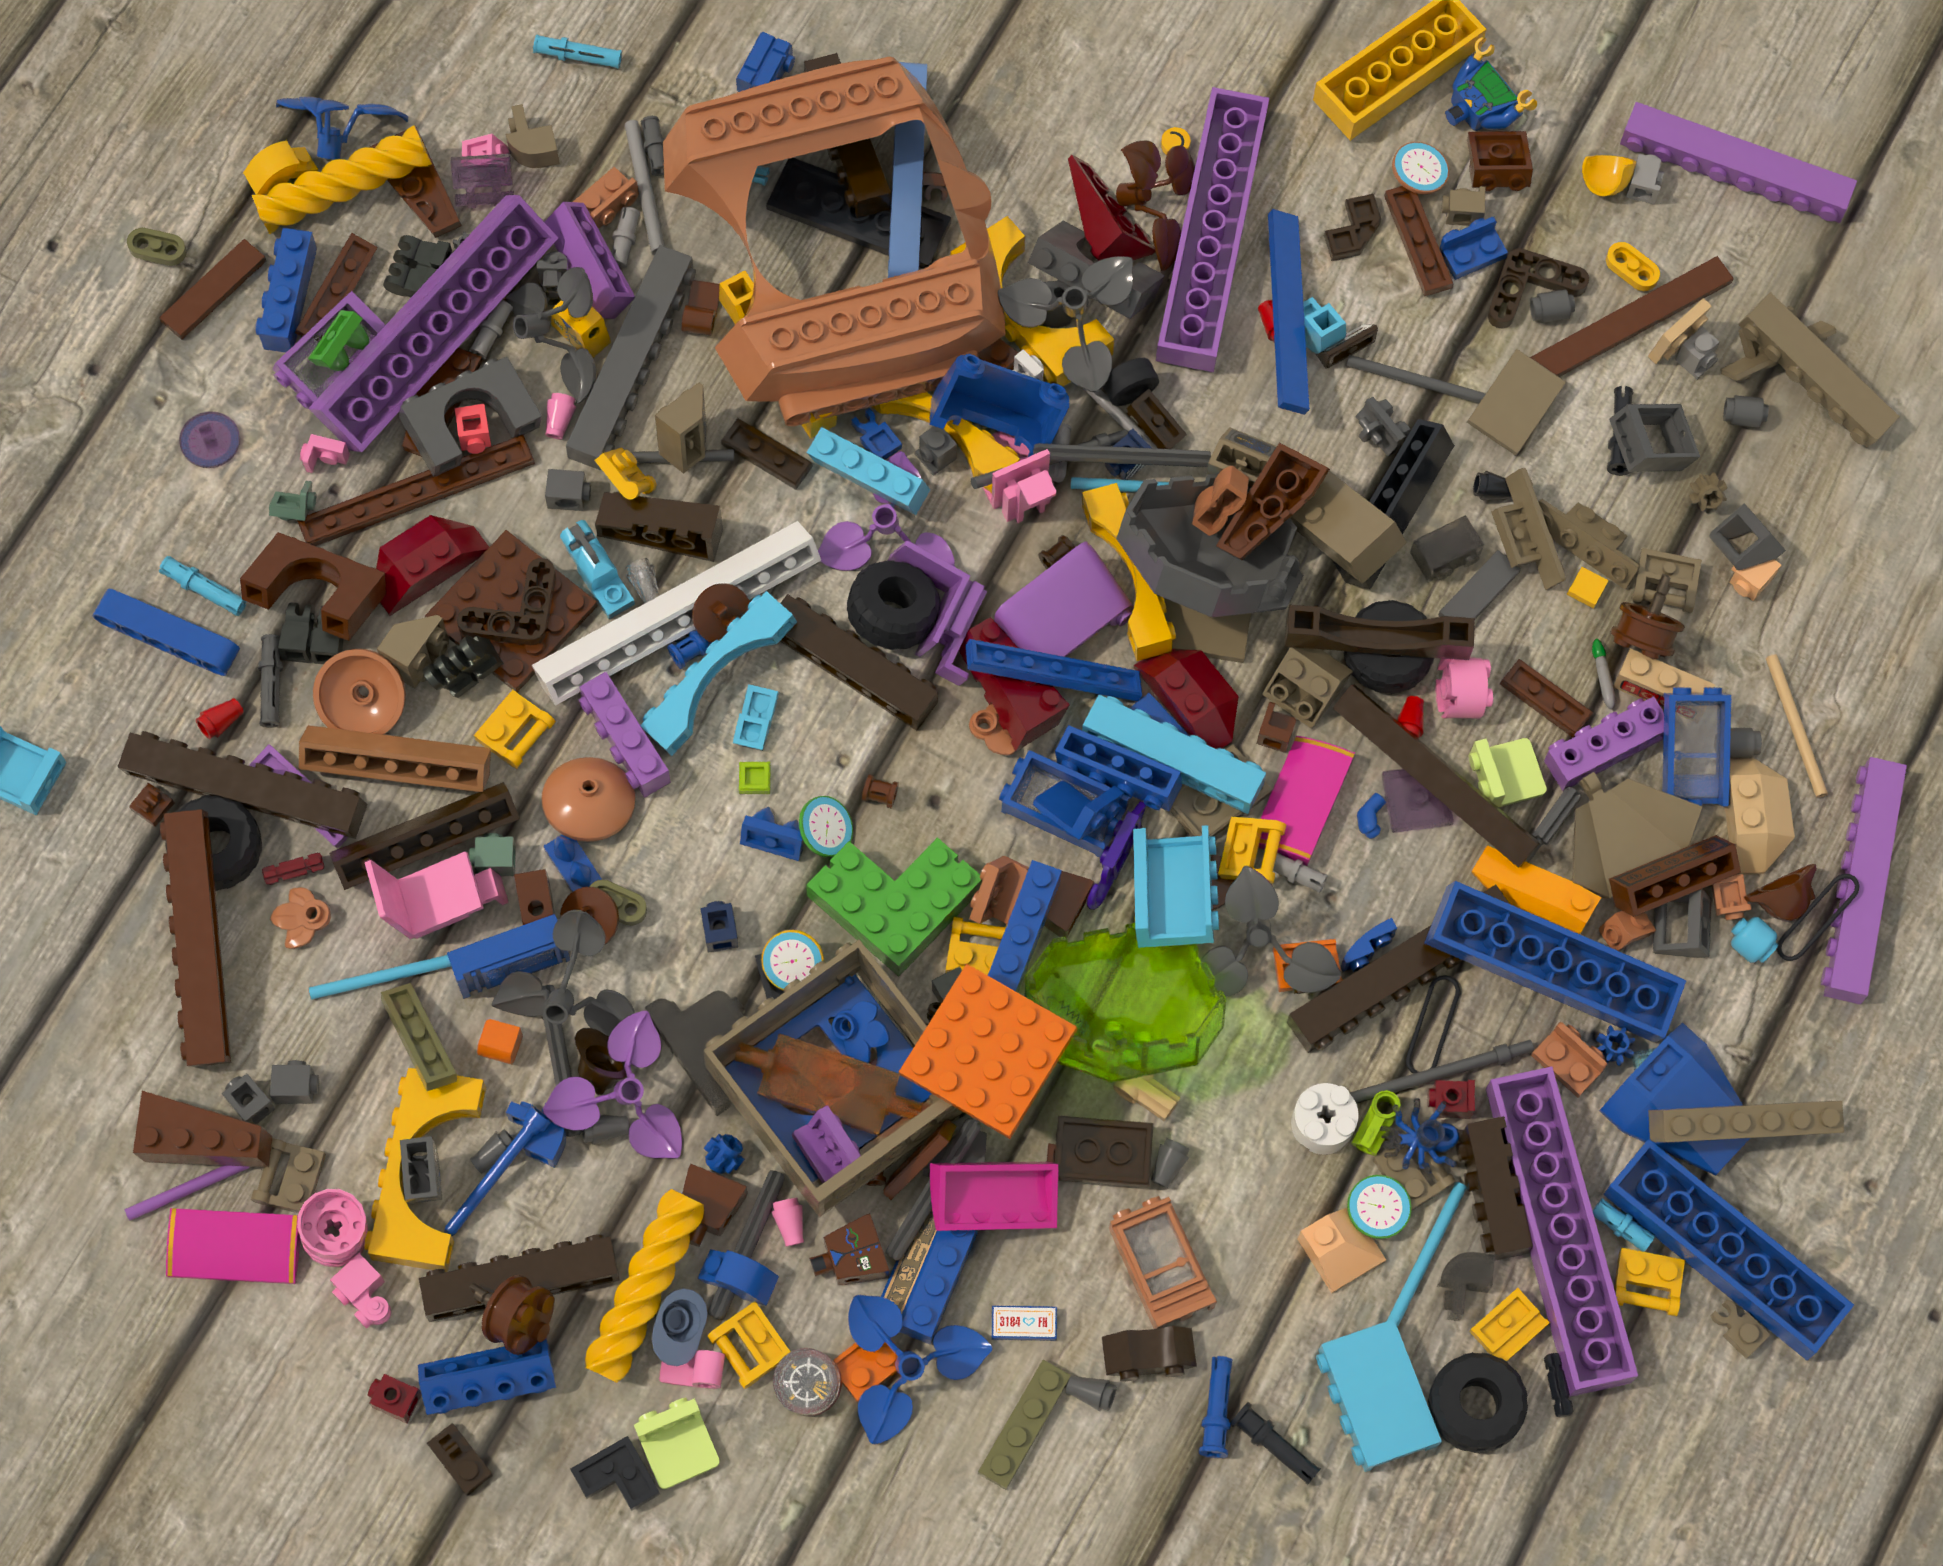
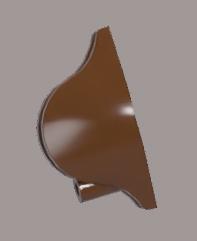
M1809 864L1747 894L1744 898L1747 902H1754L1760 905L1773 918L1780 920L1797 919L1807 911L1810 901L1816 898L1811 886L1812 879L1817 870L1816 864Z

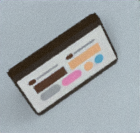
M1363 324L1346 333L1345 339L1316 354V356L1325 368H1330L1348 358L1349 354L1353 355L1373 344L1376 340L1378 327L1374 324Z

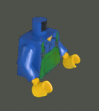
M1482 37L1476 41V53L1468 57L1452 85L1451 103L1453 107L1446 110L1445 115L1448 122L1453 126L1465 120L1475 131L1483 128L1505 129L1523 115L1524 109L1532 111L1537 107L1535 99L1525 104L1526 99L1532 95L1531 91L1523 90L1516 96L1488 60L1484 62L1481 60L1483 57L1491 56L1495 51V47L1492 44L1485 52L1481 51V46L1485 43L1486 38Z

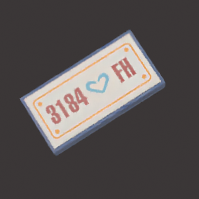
M992 1306V1340L1056 1341L1057 1307Z

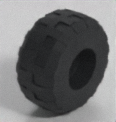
M895 560L873 563L858 573L851 586L847 600L848 619L856 632L863 639L865 638L869 641V643L889 650L908 649L922 643L937 621L940 609L939 592L933 581L922 570L911 566L909 563L903 561L895 562ZM888 601L900 605L902 609L890 607L884 602Z
M1395 600L1372 603L1360 610L1356 615L1357 618L1381 621L1427 619L1414 606ZM1343 652L1348 668L1353 671L1351 675L1364 687L1379 693L1395 694L1412 689L1425 678L1434 661V658L1402 655L1390 658L1376 653Z
M206 795L187 802L177 812L202 809L208 812L210 832L225 831L230 834V840L225 849L212 855L215 891L234 887L239 882L244 881L252 870L256 868L262 851L261 833L250 811L240 802L220 796Z
M1472 1352L1454 1358L1438 1372L1430 1388L1428 1407L1437 1431L1446 1442L1462 1451L1484 1453L1501 1448L1516 1436L1527 1415L1528 1395L1521 1376L1507 1361L1489 1353ZM1470 1386H1478L1487 1390L1493 1396L1496 1404L1494 1416L1485 1420L1469 1416L1462 1408L1460 1402L1461 1390Z

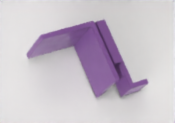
M905 541L890 554L888 560H895V562L903 561L915 568H919L933 581L936 588L945 592L939 603L940 609L937 621L925 640L919 644L915 655L921 657L938 642L945 647L941 653L943 658L935 673L960 686L967 681L969 674L952 663L987 591L984 590L985 586L980 583L970 581V575L912 542Z

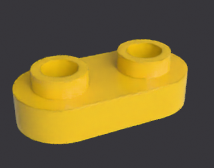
M1626 242L1614 243L1609 248L1606 255V264L1611 271L1639 291H1649L1656 286L1660 277V270L1653 261ZM1616 258H1622L1625 262L1619 263L1616 261ZM1639 276H1645L1648 280H1641Z

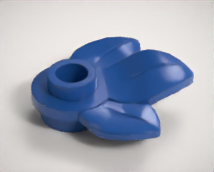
M869 1001L858 1002L852 1009L840 1011L832 1022L833 1032L844 1041L846 1053L854 1061L863 1065H868L870 1062L871 1047L883 1046L890 1041L887 1027L876 1019L878 1006ZM848 1020L851 1024V1030L848 1027Z

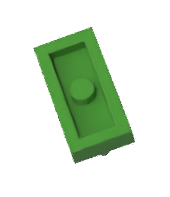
M341 310L308 359L316 366L327 367L335 371H344L350 363L343 347L347 345L351 348L363 350L370 343L367 333L360 324L363 318L354 311Z

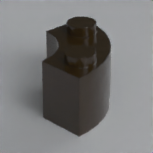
M1168 1326L1150 1330H1125L1102 1336L1106 1375L1120 1376V1381L1122 1382L1138 1380L1139 1375L1165 1373V1377H1178L1185 1375L1184 1369L1197 1367L1192 1328Z

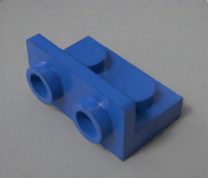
M1494 217L1486 220L1484 218L1477 219L1469 227L1460 231L1458 229L1451 230L1443 236L1439 249L1454 280L1507 258L1508 251L1495 230L1497 221Z

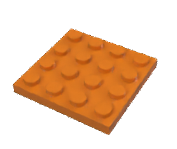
M966 964L899 1070V1074L1011 1139L1078 1029L1077 1026Z

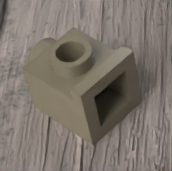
M1480 186L1478 191L1460 188L1450 190L1449 196L1443 195L1441 213H1446V224L1469 226L1475 220L1484 218L1486 187Z

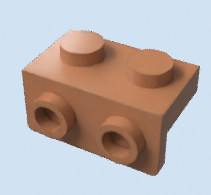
M1006 856L987 863L980 874V880H982L980 889L971 900L970 907L973 909L969 919L981 924L994 917L1008 924L1029 867Z

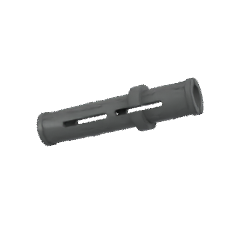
M276 634L261 636L262 655L261 661L258 663V670L261 671L259 724L267 728H274L280 725V672L283 670V663L280 661L278 650L280 636Z

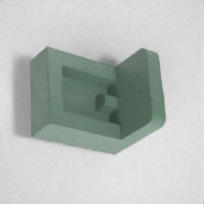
M305 481L300 495L276 491L269 504V516L278 517L286 521L293 519L305 521L309 511L314 510L317 494L312 492V481Z

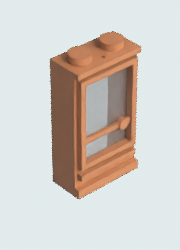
M1159 1196L1143 1202V1208L1133 1212L1130 1209H1125L1113 1215L1114 1220L1110 1221L1109 1224L1110 1233L1154 1329L1163 1328L1164 1325L1178 1319L1180 1322L1192 1317L1194 1312L1207 1307L1208 1310L1215 1308L1217 1303L1215 1296L1211 1292L1169 1197L1161 1200Z

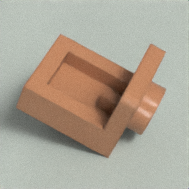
M1743 874L1734 875L1711 885L1716 916L1725 915L1726 921L1745 918L1744 912L1752 910L1751 904H1748L1744 898L1746 896Z
M1620 911L1599 927V932L1608 946L1619 952L1628 944L1649 937L1656 931L1645 912L1633 917L1624 911Z

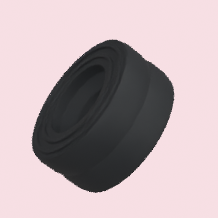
M1136 358L1112 369L1103 388L1114 406H1124L1133 403L1148 389L1152 392L1159 384V377L1148 358Z

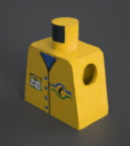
M561 300L554 308L561 306L564 302ZM591 307L586 316L580 318L573 317L569 313L568 308L565 311L551 315V325L577 350L580 348L587 349L592 358L611 343L604 319L593 307ZM589 334H595L593 337L589 338Z

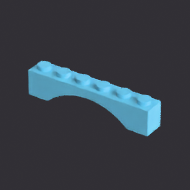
M767 591L762 596L757 595L748 605L749 610L741 618L737 617L729 624L727 633L720 641L715 640L706 650L707 655L699 663H693L686 670V677L678 686L675 684L666 691L663 697L664 701L657 708H651L642 719L644 722L640 726L671 756L693 734L694 718L699 701L706 687L716 674L729 662L746 652L763 646L777 644L797 623L793 614Z

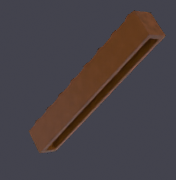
M199 809L164 813L165 822L160 823L162 840L167 842V853L163 854V864L165 871L169 872L170 884L166 885V896L168 903H172L173 916H169V928L171 935H175L176 947L172 948V961L174 966H178L179 979H175V993L177 998L181 997L182 1010L178 1011V1025L180 1029H184L185 1042H181L180 1046L181 1057L183 1061H187V1066L190 1067L231 1063L208 812Z

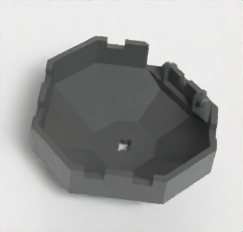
M1219 473L1207 474L1206 480L1203 482H1194L1193 476L1171 477L1168 485L1157 486L1158 482L1156 479L1143 481L1125 511L1116 539L1154 594L1209 617L1284 610L1288 607L1304 576L1299 570V559L1294 555H1288L1297 527L1290 518L1241 561L1216 547L1236 512L1228 516L1225 525L1220 531L1210 536L1192 524L1197 497L1206 488L1214 485L1215 478ZM1248 486L1247 494L1252 487Z

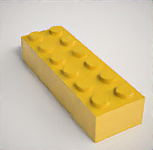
M1433 0L1318 81L1313 101L1349 140H1352L1476 51V41L1479 38L1485 37L1487 29L1460 0Z

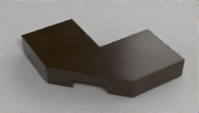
M1374 194L1346 199L1345 207L1351 225L1325 231L1324 237L1331 261L1359 256L1379 227L1381 216Z

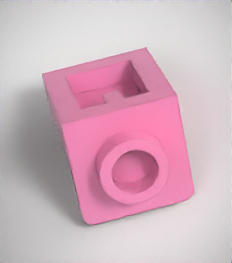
M488 134L462 141L461 168L465 171L471 172L491 166L500 172L507 171L509 150L507 145L496 136Z
M311 434L308 444L304 443L302 446L300 460L303 462L306 472L313 473L317 458L330 465H336L337 463L346 465L350 453L346 442Z

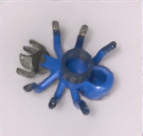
M1415 1098L1414 1109L1411 1115L1415 1131L1402 1121V1112L1398 1105H1394L1395 1123L1406 1131L1407 1134L1396 1131L1393 1127L1381 1126L1380 1131H1386L1381 1138L1390 1139V1141H1384L1382 1146L1388 1151L1395 1150L1394 1152L1385 1153L1384 1157H1396L1399 1151L1405 1145H1408L1410 1148L1402 1161V1168L1405 1170L1410 1165V1159L1416 1147L1418 1148V1165L1420 1169H1425L1427 1174H1431L1432 1170L1430 1165L1425 1163V1152L1430 1154L1435 1163H1447L1451 1167H1455L1457 1165L1455 1161L1446 1156L1439 1157L1435 1152L1445 1153L1452 1149L1459 1140V1132L1455 1126L1447 1123L1441 1124L1436 1121L1447 1103L1442 1101L1429 1120L1424 1121L1420 1126L1418 1122L1420 1099Z

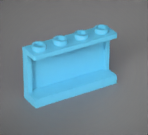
M1208 825L1202 826V836L1148 840L1146 828L1133 829L1135 930L1138 948L1214 943L1213 930H1219L1218 911H1213V905H1218L1217 886H1212V880H1217L1216 861H1211V855H1217L1216 838L1215 836H1209Z
M1394 1319L1321 1344L1318 1349L1319 1354L1316 1355L1317 1364L1321 1373H1327L1331 1385L1327 1386L1333 1404L1338 1403L1343 1414L1339 1416L1340 1424L1344 1434L1351 1435L1354 1446L1351 1447V1452L1357 1466L1362 1465L1364 1472H1367L1375 1466L1424 1449L1428 1451L1439 1446L1442 1442Z

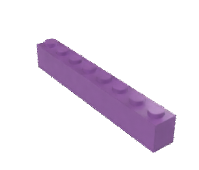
M1635 102L1620 145L1626 146L1633 152L1655 155L1662 159L1661 162H1670L1681 166L1686 171L1707 175L1714 181L1732 184L1742 191L1760 194L1770 201L1788 204L1798 211L1813 213L1826 221L1841 223L1857 180L1638 102Z
M1870 757L1864 766H1859L1856 775V784H1860L1859 794L1854 795L1851 804V812L1855 813L1854 823H1849L1846 833V840L1850 841L1849 852L1845 851L1843 854L1841 869L1845 870V874L1855 876L1860 887L1856 897L1831 924V927H1835L1834 938H1829L1826 948V956H1830L1829 967H1824L1821 977V985L1825 986V997L1861 1005L1868 996L1907 765ZM1844 878V880H1840L1838 883L1836 898H1840L1839 908L1854 891L1855 885L1851 879Z

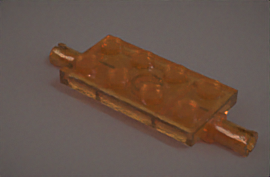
M780 1033L773 1049L769 1048L766 1051L741 1042L738 1047L739 1051L737 1050L735 1056L736 1062L759 1068L761 1073H764L758 1089L759 1096L812 1114L828 1105L833 1114L840 1118L842 1124L877 1136L880 1135L886 1115L889 1116L892 1113L911 1120L921 1113L923 1108L922 1102L896 1095L897 1091L895 1090L900 1079L899 1073Z

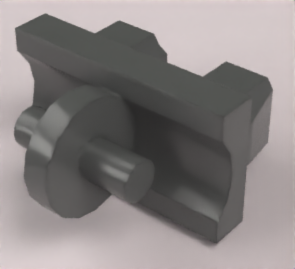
M557 251L546 254L543 260H537L540 286L546 292L547 304L557 305L561 301L557 292L558 283L562 275L569 270L566 256Z
M1371 397L1365 401L1364 407L1356 415V418L1359 420L1358 423L1363 428L1359 438L1362 442L1372 439L1387 456H1390L1406 440L1411 429L1405 422H1393L1390 418L1394 412L1393 406L1387 399L1376 401L1374 397Z

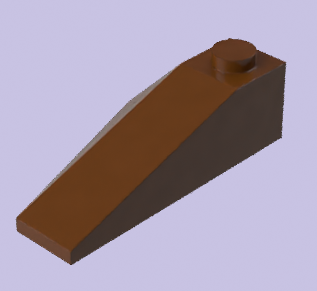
M1279 442L1247 494L1244 505L1236 512L1216 547L1241 561L1245 559L1315 495L1330 469Z

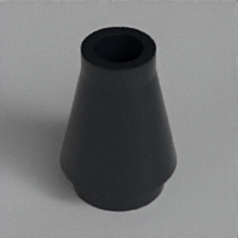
M1489 471L1476 474L1473 485L1474 496L1480 497L1481 500L1512 499L1505 477Z

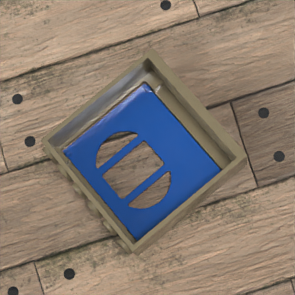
M860 940L853 944L848 942L841 946L835 952L836 956L827 963L824 960L817 963L809 971L810 975L801 981L795 979L789 983L783 990L785 993L775 1000L773 997L765 1000L757 1008L758 1012L749 1018L743 1016L738 1019L731 1027L733 1030L723 1037L721 1034L716 1035L705 1045L706 1049L703 1050L706 1069L819 1218L923 1143L945 1120L953 1121L964 1113L899 1074V1070L913 1048L856 976V973L913 1046L916 1045L927 1025ZM861 1001H869L878 1006L876 1019L887 1027L890 1034V1041L887 1044L876 1047L877 1064L872 1075L867 1072L862 1064L849 1057L845 1051L844 1041L834 1034L832 1025L828 1021L829 1019H834L840 1011L852 1009L856 1003ZM815 1027L822 1029L862 1081L860 1086L829 1107L833 1114L840 1118L843 1129L850 1140L857 1144L861 1156L824 1183L821 1182L792 1137V1133L807 1125L814 1115L797 1114L785 1108L774 1096L769 1083L770 1066L773 1059H777L816 1111L826 1106L784 1052L787 1047Z

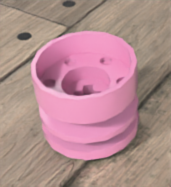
M326 1189L314 1193L304 1202L298 1214L297 1228L304 1251L313 1261L327 1267H340L346 1265L358 1253L362 1254L368 1232V1224L362 1204L352 1194L341 1189ZM334 1226L336 1230L339 1229L340 1235L334 1237L333 1234H329L328 1228Z

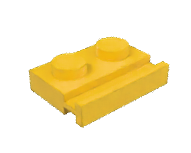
M1517 1288L1472 1327L1469 1332L1489 1354L1508 1361L1547 1327L1550 1322L1539 1313L1540 1311Z

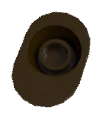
M582 1028L576 1032L574 1039L580 1054L578 1075L588 1080L594 1086L596 1095H602L607 1089L614 1087L619 1080L627 1078L624 1068L625 1062L615 1061L609 1056L608 1035L593 1028Z

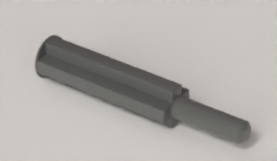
M1566 787L1534 831L1532 836L1540 844L1526 862L1529 863L1543 844H1549L1580 801L1582 796L1577 790L1572 787Z

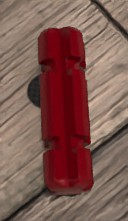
M317 852L308 855L307 859H304L302 856L281 862L278 867H275V865L266 866L262 869L265 883L271 885L278 883V879L281 878L285 881L307 875V871L312 870V873L324 869V861L322 855Z

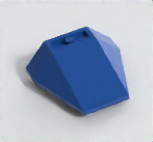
M1682 1022L1626 1079L1599 1112L1623 1133L1645 1143L1650 1139L1648 1110L1743 1104L1707 1044ZM1750 1138L1654 1143L1666 1153L1716 1176Z

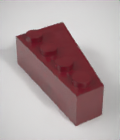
M989 617L968 630L958 651L967 665L966 644L969 639L1018 647L998 624ZM970 670L975 681L980 682L984 688V697L988 704H993L999 715L998 721L1002 729L1007 730L1012 738L1011 744L1015 752L1058 726L1070 706L1052 685Z

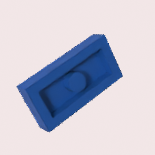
M766 807L756 812L752 817L746 815L742 823L741 845L796 861L800 860L804 841L800 834L799 822L797 820L789 821L784 825L775 824L771 809Z
M560 835L543 846L571 892L582 887H589L593 882L602 880L577 840Z

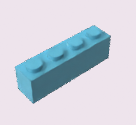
M823 427L820 428L807 451L811 459L820 466L914 515L918 513L931 490L919 477Z

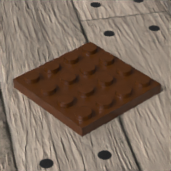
M505 530L430 609L425 617L434 615L442 617L448 638L457 646H460V640L465 636L461 634L458 628V614L467 607L520 612L528 566L533 560L541 557L509 531ZM541 568L540 572L537 573L538 586L543 587L542 580L544 574H547L546 568ZM555 569L556 580L545 639L537 645L491 641L503 662V665L493 671L492 674L517 693L535 674L532 665L555 653L598 607L596 600L557 569ZM534 595L529 599L528 604L533 608H540L544 605L546 599L541 595ZM471 617L470 621L466 622L468 628H472L473 624L477 623L475 617ZM485 618L486 624H483L485 631H488L487 621L489 618ZM500 619L494 623L493 629L496 632L504 633L510 628V622ZM516 621V622H515V624H516V632H515V634H519V633H518V628H520V625H519V622ZM531 624V627L526 629L528 635H533L534 631L537 630L536 624Z

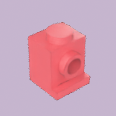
M485 404L455 408L461 450L478 454L483 452L485 447H491ZM480 418V419H476V420L463 421V420H468V419Z

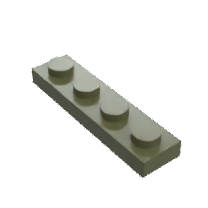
M408 983L381 992V1001L426 1091L457 1082V1073L412 984Z
M1044 1359L1042 1360L980 1467L979 1475L1007 1490L1071 1377L1070 1374Z

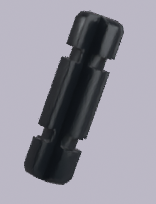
M1559 1353L1548 1354L1544 1357L1546 1370H1549L1547 1377L1552 1400H1555L1553 1405L1556 1417H1567L1572 1415L1574 1410L1572 1401L1568 1399L1570 1393L1564 1370H1562L1561 1358Z

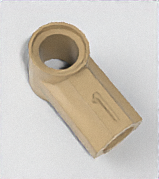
M1134 1061L1130 1062L1113 1085L1115 1092L1122 1098L1133 1104L1137 1102L1163 1121L1170 1116L1180 1101L1179 1096L1154 1080V1076L1145 1067H1140V1064Z

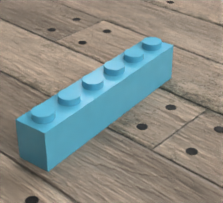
M1099 694L1082 725V731L1181 771L1182 784L1246 814H1249L1265 782L1266 772L1262 771L1259 765L1250 761L1242 762L1234 758V755L1228 750L1210 747L1206 745L1202 738L1195 735H1190L1189 737L1179 732L1170 723L1163 722L1161 724L1151 719L1150 715L1142 710L1129 709L1123 706L1120 700L1112 696H1107L1106 698Z

